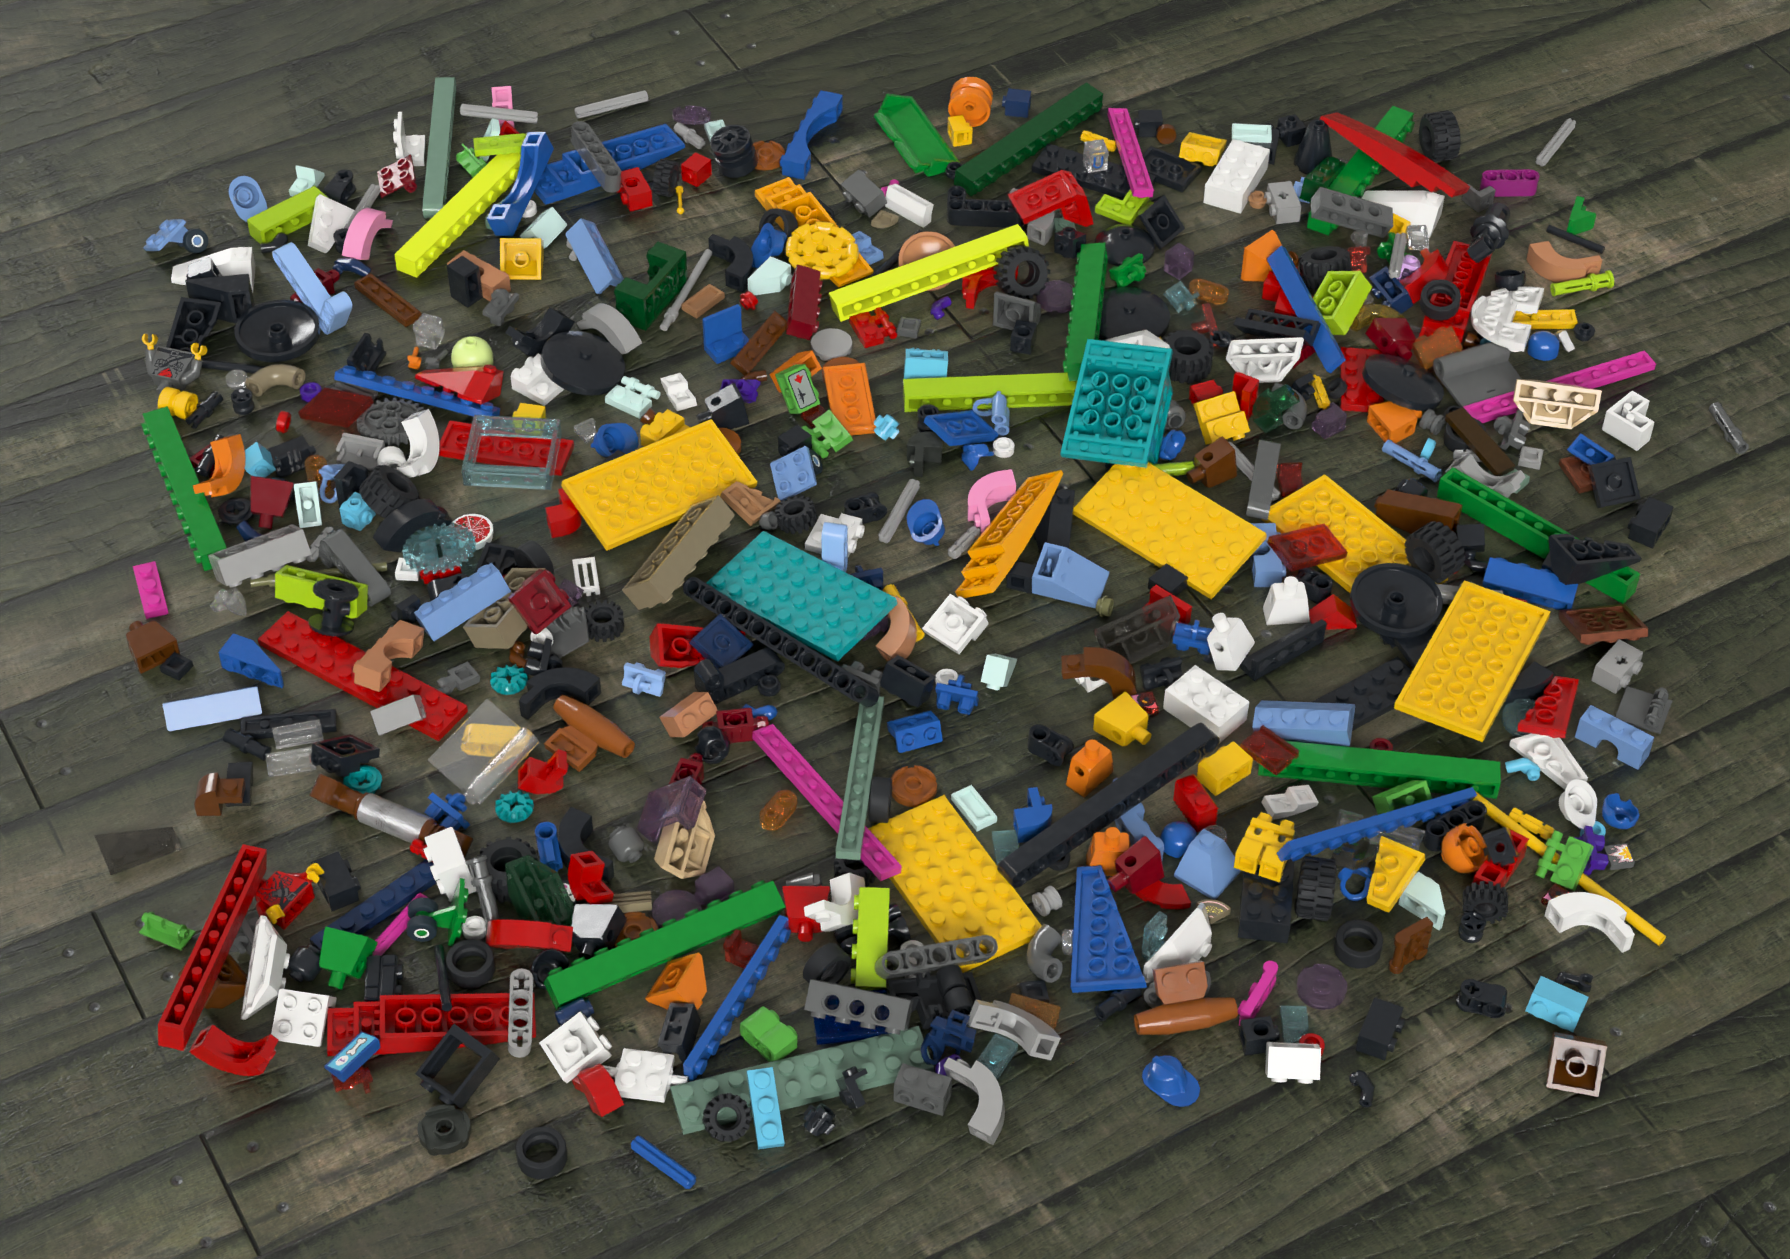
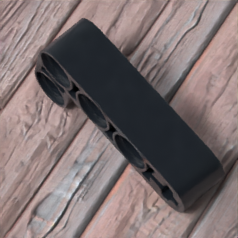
M953 186L948 190L947 222L951 225L1004 228L1016 224L1020 227L1024 225L1009 200L966 199V191L961 186Z
M769 647L719 669L710 659H704L694 668L695 688L698 692H708L714 704H718L757 686L760 679L765 675L779 676L785 669V664L775 651Z

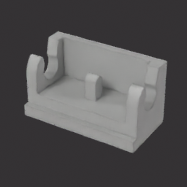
M343 433L336 448V452H340L337 457V464H346L348 461L363 465L369 471H373L378 466L377 458L379 452L385 448L384 440Z
M411 695L370 711L378 735H384L426 718L421 696Z

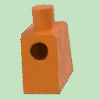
M1389 401L1369 406L1367 422L1384 442L1391 440L1396 444L1415 432L1417 419L1422 417V411L1408 409Z
M1088 740L1085 746L1071 759L1066 786L1085 798L1113 773L1112 752L1098 741Z
M1109 827L1105 832L1094 833L1086 853V866L1101 865L1105 876L1117 874L1115 860L1131 847L1129 834L1121 833L1116 827Z

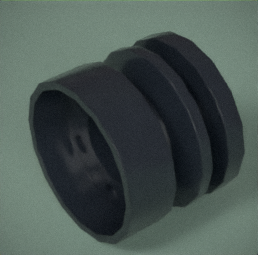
M728 125L716 131L711 137L710 145L719 171L724 176L739 178L749 174L757 166V153L749 130L744 126Z

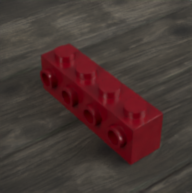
M801 265L796 266L791 278L786 334L810 340L812 334L817 333L819 321L816 319H818L820 314V307L818 305L822 296L819 292L823 280L820 279L821 271Z

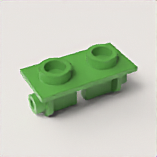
M461 144L464 150L457 153L456 160L474 178L487 164L482 158L477 159L475 157V151L472 147L468 149L464 144Z
M145 912L141 920L144 922V926L139 931L144 936L181 951L196 933L185 925H179L157 916L154 912Z

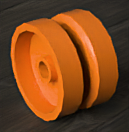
M965 77L955 82L951 89L948 105L950 117L963 115L965 121L972 127L981 126L990 116L993 100V91L990 85L977 77Z

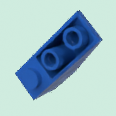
M232 634L218 652L221 666L227 671H233L251 679L254 678L268 685L284 687L281 670L253 640Z

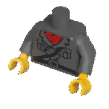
M148 334L142 336L143 343L147 345L145 360L148 375L153 379L154 384L158 386L156 390L158 395H160L165 387L183 391L187 385L200 376L203 362L201 356L207 353L206 346L201 345L199 352V343L191 345V352L158 345L154 348V345L158 342V337L152 334V341L149 343Z

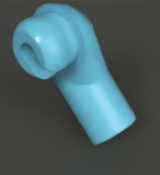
M1528 758L1505 762L1507 773L1521 771L1531 781H1535L1540 777L1539 766Z

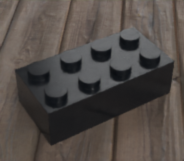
M1287 860L1280 882L1258 876L1260 865H1258L1255 874L1243 871L1238 938L1288 943L1295 861Z

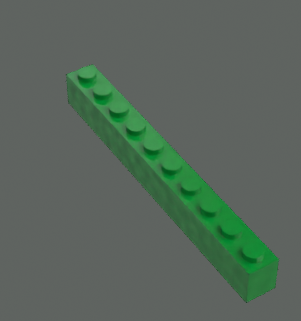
M1392 106L1375 129L1403 143L1407 133H1411L1414 128V113ZM1358 149L1328 189L1358 198L1364 194L1367 185L1370 186L1372 184L1374 176L1379 175L1382 165ZM1310 210L1307 228L1328 236L1334 229L1338 228L1339 225L1311 218Z
M1106 242L1081 244V251L1077 253L1078 264H1076L1075 287H1073V299H1071L1072 311H1070V323H1068L1069 335L1066 337V360L1063 361L1064 373H1068L1069 381H1078L1087 339L1099 340L1108 264Z
M168 406L143 413L142 431L144 436L149 435L146 439L149 448L154 449L152 454L155 463L160 462L158 469L161 477H166L163 480L166 490L171 491L169 495L172 505L178 506L175 507L176 514L179 520L183 519L181 525L184 534H189L187 540L190 549L195 548V551H193L197 564L201 563L204 571L211 570L212 566L208 555L227 547L204 492L198 494L194 492L193 485L198 484L199 480Z
M1453 467L1440 478L1437 498L1461 504V512L1543 559H1546L1550 552L1548 539L1550 535L1570 534ZM1627 566L1585 583L1624 604L1636 592L1640 573Z
M1262 738L1259 750V776L1382 788H1394L1411 780H1426L1432 793L1451 794L1473 787L1484 798L1494 799L1498 797L1501 784L1499 761Z
M764 880L757 882L747 892L743 893L742 890L736 891L729 895L730 899L726 901L715 900L709 903L705 910L699 912L698 909H694L686 913L684 919L676 921V918L668 920L662 924L663 928L656 931L653 928L641 932L639 934L640 937L635 940L626 938L618 942V947L609 950L608 947L600 949L594 953L595 957L588 960L582 957L571 963L572 966L563 970L562 967L550 971L548 973L549 976L544 981V985L555 1009L558 1010L560 1006L575 999L588 997L780 914L784 910L785 905L774 881L765 883Z

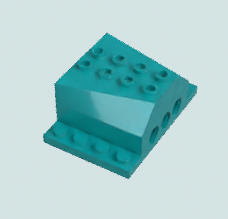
M1087 339L1060 452L1061 457L1147 468L1148 462L1157 464L1173 396L1169 376L1173 354L1172 349Z

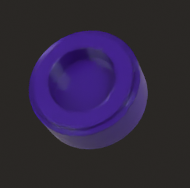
M314 382L302 385L300 388L302 400L306 402L319 400L322 397L321 386Z

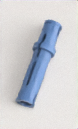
M1387 440L1384 443L1382 452L1413 468L1415 473L1423 474L1434 482H1437L1442 476L1443 471L1428 463L1426 458L1414 455L1391 440Z

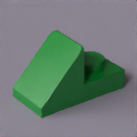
M1580 196L1576 197L1567 227V232L1574 235L1593 229L1596 219V213L1586 211L1587 206H1583L1584 197Z

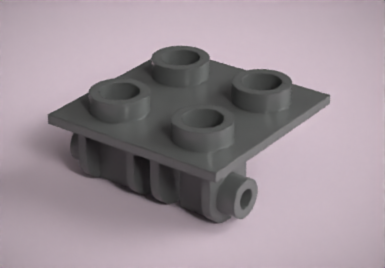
M578 606L570 607V609L566 610L546 627L553 637L550 656L557 654L558 658H561L590 642L584 606L581 608Z
M1627 686L1615 717L1630 725L1660 734L1672 700L1668 699L1669 694L1665 688L1657 689L1653 695Z

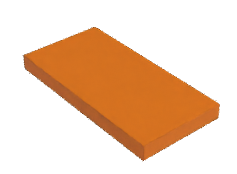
M865 363L823 367L830 411L851 436L875 433L873 430L876 426L873 422L876 418Z

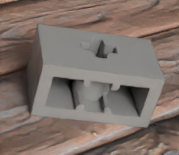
M1292 182L1268 183L1264 198H1267L1266 204L1269 205V213L1271 217L1273 216L1275 223L1299 222L1301 204Z
M1619 639L1595 665L1591 681L1616 694L1621 687L1625 688L1629 684L1633 674L1637 675L1643 666L1641 662L1643 652Z

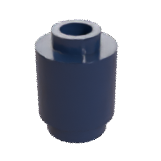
M580 997L560 1006L559 1010L555 1011L554 1014L559 1026H562L580 1011L589 1018L594 1014V1010L589 1000L584 1001Z

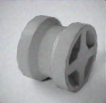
M1052 886L1046 887L1042 893L1037 892L1032 895L1033 905L1041 916H1047L1052 909L1058 910L1062 907L1061 897Z

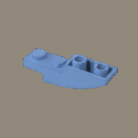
M1141 802L1115 820L1119 831L1129 834L1131 846L1146 836L1161 853V859H1163L1164 844L1159 837L1153 834L1148 823L1143 821L1145 809Z

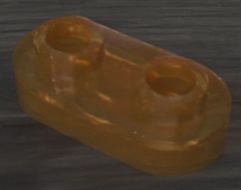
M1194 279L1189 284V294L1194 298L1216 305L1224 304L1228 301L1229 290L1223 285L1204 279Z
M311 455L305 460L308 482L323 479L319 473V470L327 465V461L323 456ZM331 480L327 481L325 493L331 489ZM317 481L318 490L320 489L322 481Z
M789 790L777 792L760 811V825L766 830L779 829L797 808L796 794Z

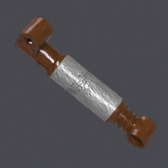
M322 774L318 775L309 795L321 803L354 815V818L363 824L410 843L414 839H419L426 845L424 837L447 829L437 824L435 819L391 802L373 793L366 792L362 794ZM454 830L465 858L473 838Z

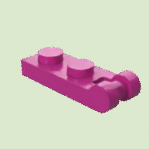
M1266 961L1264 963L1261 979L1258 983L1254 982L1252 984L1248 1000L1241 1002L1238 1008V1014L1240 1015L1239 1026L1241 1020L1256 1017L1275 986L1278 972L1276 962Z

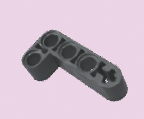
M338 529L320 540L319 556L323 564L327 568L336 566L347 580L368 585L367 604L370 607L391 595V590L386 581L342 529Z

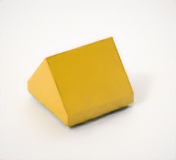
M1393 213V227L1388 233H1405L1407 236L1411 232V222Z

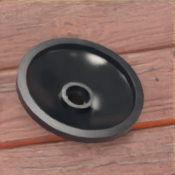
M1131 224L1109 226L1099 232L1095 238V243L1106 242L1108 263L1115 266H1120L1125 258H1132L1138 253L1143 254V263H1145L1153 256L1155 251V242L1151 235L1144 229Z

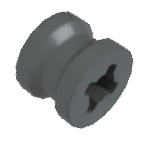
M1428 409L1422 416L1419 426L1424 430H1430L1431 434L1437 435L1445 424V416L1436 415L1434 410Z

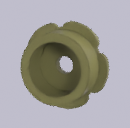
M1107 595L1103 596L1102 599H1098L1096 612H1099L1100 617L1112 614L1114 600L1108 598Z

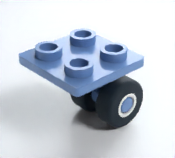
M167 219L159 226L160 230L146 240L147 244L143 249L145 251H160L168 242H176L180 247H185L191 253H201L208 246V236L200 229H186L184 227L186 223L184 219Z
M804 446L770 464L778 499L785 501L788 497L791 498L817 485L815 476L822 472L823 467L815 451L809 450L808 447Z

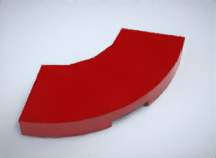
M1159 880L1135 893L1143 901H1150L1160 905V908L1173 910L1191 908V901L1182 884L1172 885Z

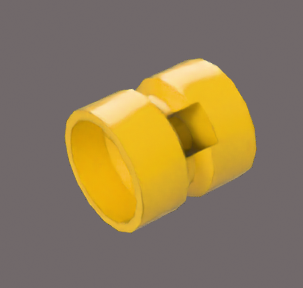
M165 387L158 399V409L168 406L171 416H177L184 420L197 409L196 406L198 405V396L196 394L185 391L181 392L179 389Z

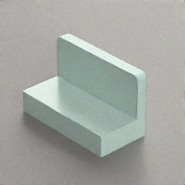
M551 207L542 212L520 237L541 238L544 240V248H546L566 228L567 223Z

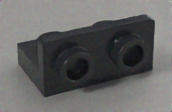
M348 461L334 476L339 508L354 492L360 494L359 488L369 476L368 469L363 465Z

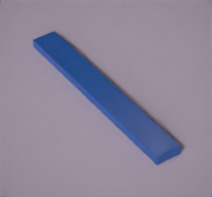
M1280 246L1267 258V261L1297 317L1321 323L1313 347L1325 370L1332 373L1346 359L1286 248ZM1307 326L1304 330L1310 334L1313 326Z

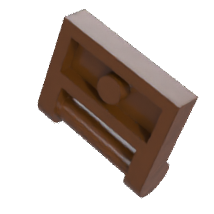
M1428 917L1419 920L1395 935L1394 955L1388 966L1390 972L1399 974L1403 971L1405 965L1415 959L1420 960L1427 954L1433 922Z

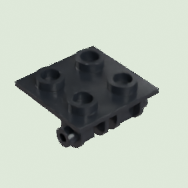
M303 436L267 449L271 453L272 463L276 468L275 472L279 478L320 464L315 455V447L313 445L309 446Z

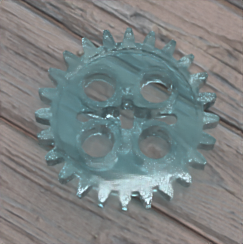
M443 523L439 527L437 524H434L433 528L427 526L425 531L418 530L417 535L411 534V539L405 540L406 544L403 545L402 550L406 565H409L410 569L416 568V572L424 570V574H427L429 571L436 574L438 570L445 573L447 568L454 570L453 566L461 567V562H468V557H473V552L476 551V542L472 531H469L468 527L462 528L461 524L455 527L454 523L446 526ZM438 538L440 539L442 558L438 556L436 539Z

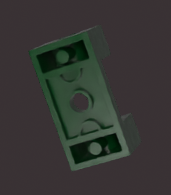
M659 241L648 250L646 255L649 263L647 271L649 282L647 285L625 277L620 284H617L614 290L616 297L615 309L632 326L644 331L651 326L679 294L688 280L686 251Z

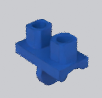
M1196 619L1194 625L1176 623L1172 644H1176L1177 650L1186 651L1189 647L1198 648L1200 654L1208 655L1210 648L1207 637L1213 629L1199 627L1200 620Z
M959 675L957 681L949 679L948 685L937 683L935 688L937 708L949 710L951 701L959 702L958 712L970 715L973 707L978 706V691L971 690L972 684L964 682V675Z
M433 792L429 795L428 799L432 803L424 812L428 817L438 821L443 814H446L447 817L441 822L440 826L445 828L453 827V830L456 831L460 826L465 830L468 828L469 822L463 819V816L458 812L459 810L464 812L467 809V806L464 805L466 798L463 794H447L445 799L448 803Z

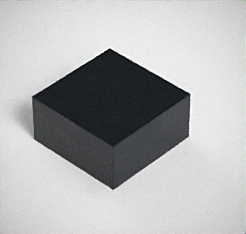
M1166 563L1149 578L1148 588L1151 589L1158 585L1174 596H1177L1187 587L1188 577Z

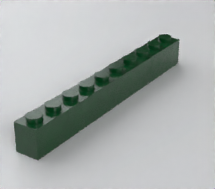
M1087 82L956 169L954 185L963 187L971 197L977 192H981L999 177L1009 173L1017 165L1022 164L1024 160L1034 156L1047 143L1050 144L1055 139L1060 138L1077 124L1087 120L1095 112L1100 111L1103 106V93Z

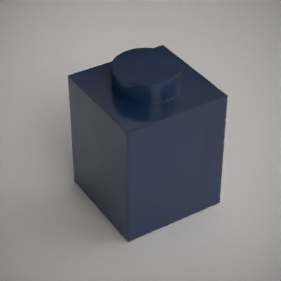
M1008 88L1007 96H1003L1002 107H1005V115L1028 118L1031 107V91Z

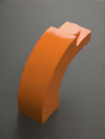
M241 434L210 442L215 458V470L209 480L193 485L195 494L204 492L205 496L211 495L212 498L232 493L239 486L245 471V450Z

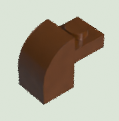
M210 773L203 776L198 782L194 805L197 816H221L223 803H243L245 791L244 778L220 779L218 773Z

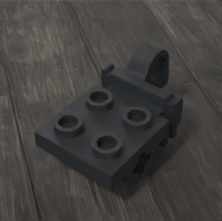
M957 965L943 967L936 976H931L930 972H926L923 978L921 973H917L916 978L888 980L887 983L891 995L914 1000L911 1013L917 1009L923 1029H930L933 1018L935 1019L936 1016L948 1020L952 1010L969 1016L975 1000L982 1001L972 972L962 973L961 968ZM954 1018V1021H962L960 1019Z

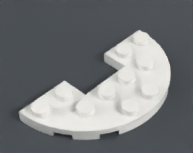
M1518 287L1516 291H1508L1506 288L1491 291V295L1488 297L1481 296L1472 306V326L1485 339L1506 347L1512 352H1524L1531 333V325L1514 323L1512 321L1516 311H1522L1525 314H1537L1544 295V288Z

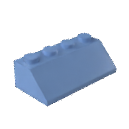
M490 563L480 567L470 577L461 579L453 588L441 592L431 602L422 604L414 614L419 625L435 641L510 593L511 590L499 570Z
M1261 700L1255 707L1252 726L1256 742H1261L1262 738L1350 746L1355 704Z

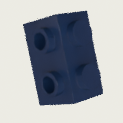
M1386 266L1369 277L1373 286L1371 291L1377 299L1381 298L1383 300L1382 305L1388 313L1392 311L1397 317L1411 308L1413 303L1409 293L1397 278L1391 279L1389 277V269Z

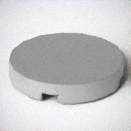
M823 329L812 337L811 350L815 356H819L823 361L845 357L852 351V339L849 334L840 329Z

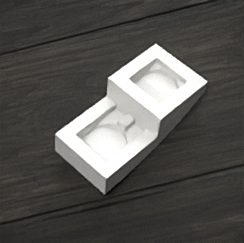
M681 373L660 378L663 388L676 411L697 406L696 398L688 389V382Z
M1309 785L1288 787L1284 794L1266 795L1262 800V804L1267 813L1272 817V820L1299 814L1317 806L1319 803Z

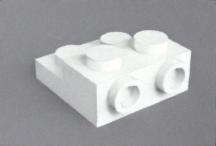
M538 353L535 357H528L522 368H515L512 371L511 383L513 390L545 406L564 389L551 381L545 374L541 366V355Z
M841 513L839 519L821 514L805 542V550L822 554L821 538L824 522L845 524L848 527L849 557L850 553L855 552L858 538H862L865 526L862 525V519Z
M949 594L922 629L935 640L960 654L970 640L973 639L975 641L989 623L986 619V613L980 608L976 607L973 609L964 598L960 596L956 598Z
M581 1011L539 1042L562 1080L566 1083L575 1078L583 1069L593 1067L599 1063L602 1064L612 1056L608 1050L612 1047L611 1043L603 1034L599 1036L596 1032L600 1029L597 1022L592 1016L587 1018Z

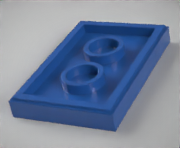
M973 410L928 415L924 420V423L949 446L995 441L999 435Z

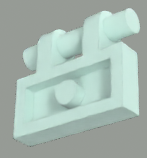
M624 376L621 383L626 386L622 387L617 384L605 396V403L640 419L652 407V400L650 398L652 397L657 400L660 397V392L649 384L644 385L634 377ZM637 390V391L641 392V394L639 395V394L635 393L634 391Z

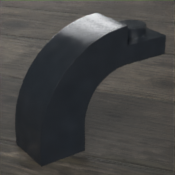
M712 234L708 238L709 250L712 251V255L731 263L725 270L726 286L743 293L748 288V278L754 273L753 254L750 247L736 236L728 240Z
M549 307L545 316L535 328L529 331H521L509 326L505 333L512 337L511 342L514 343L513 346L526 355L536 356L538 353L541 355L543 346L549 338L556 334L570 331L575 321Z
M418 499L410 501L391 512L379 525L373 539L383 550L401 553L407 540L419 529L427 526L450 528L453 520L444 508L436 506L431 499Z
M1534 661L1527 669L1519 673L1503 704H1524L1538 699V697L1544 694V690L1552 681L1553 672Z
M571 667L554 668L541 672L527 681L528 692L524 693L519 700L520 713L522 717L529 720L545 703L558 699L562 695L590 705L601 694L600 678L588 671Z
M570 807L562 818L558 831L561 858L567 869L571 854L590 851L583 844L593 832L592 816L573 807ZM596 854L605 863L602 880L609 883L614 877L613 861Z

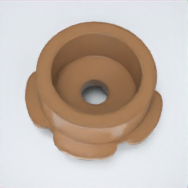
M1254 191L1248 196V201L1251 207L1260 209L1265 206L1267 198H1264L1262 191Z

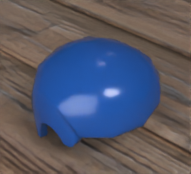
M1535 332L1528 339V354L1538 360H1552L1558 356L1559 340L1551 332Z
M1618 793L1607 795L1602 805V817L1611 827L1629 829L1635 826L1639 819V811L1632 804V801H1622Z
M1174 821L1167 824L1160 835V839L1164 844L1163 851L1169 856L1180 858L1197 836L1196 830L1184 821Z

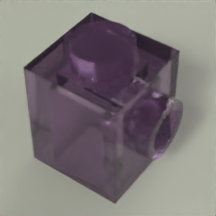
M1177 243L1165 252L1164 271L1180 280L1192 271L1194 251Z
M718 866L710 872L702 874L695 881V897L701 905L706 907L709 903L718 899L721 902L730 899L729 895L734 893V881Z

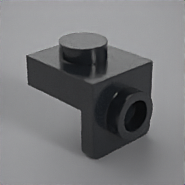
M413 594L396 605V610L391 613V618L396 622L402 620L410 624L415 623L417 619L414 612L421 606L420 599Z
M853 1066L843 1071V1077L836 1080L841 1090L839 1092L840 1099L848 1108H859L866 1104L855 1081L868 1073L866 1068L857 1069L856 1066Z

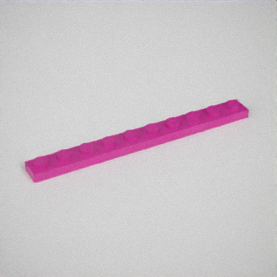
M1644 350L1547 380V382L1594 389L1655 370L1656 363ZM1514 391L1464 406L1473 418L1482 423L1514 414L1518 410L1513 401Z
M773 724L753 731L752 739L829 825L839 833L843 808L842 799ZM865 826L860 859L880 881L900 874L901 864Z

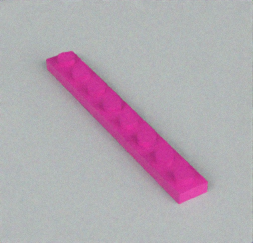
M1108 108L1107 116L1133 197H1153L1154 189L1127 108Z

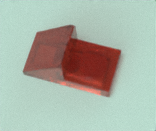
M1370 246L1347 248L1346 250L1350 252L1352 271L1365 273L1367 271L1366 256L1371 254Z
M1302 462L1277 464L1276 474L1282 498L1291 495L1303 487L1301 478Z

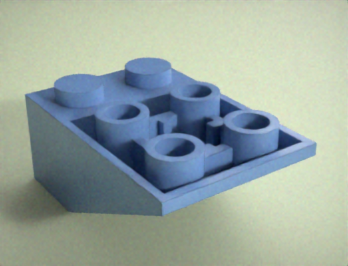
M1045 542L1032 576V593L1096 608L1099 598L1101 599L1109 571L1067 547Z

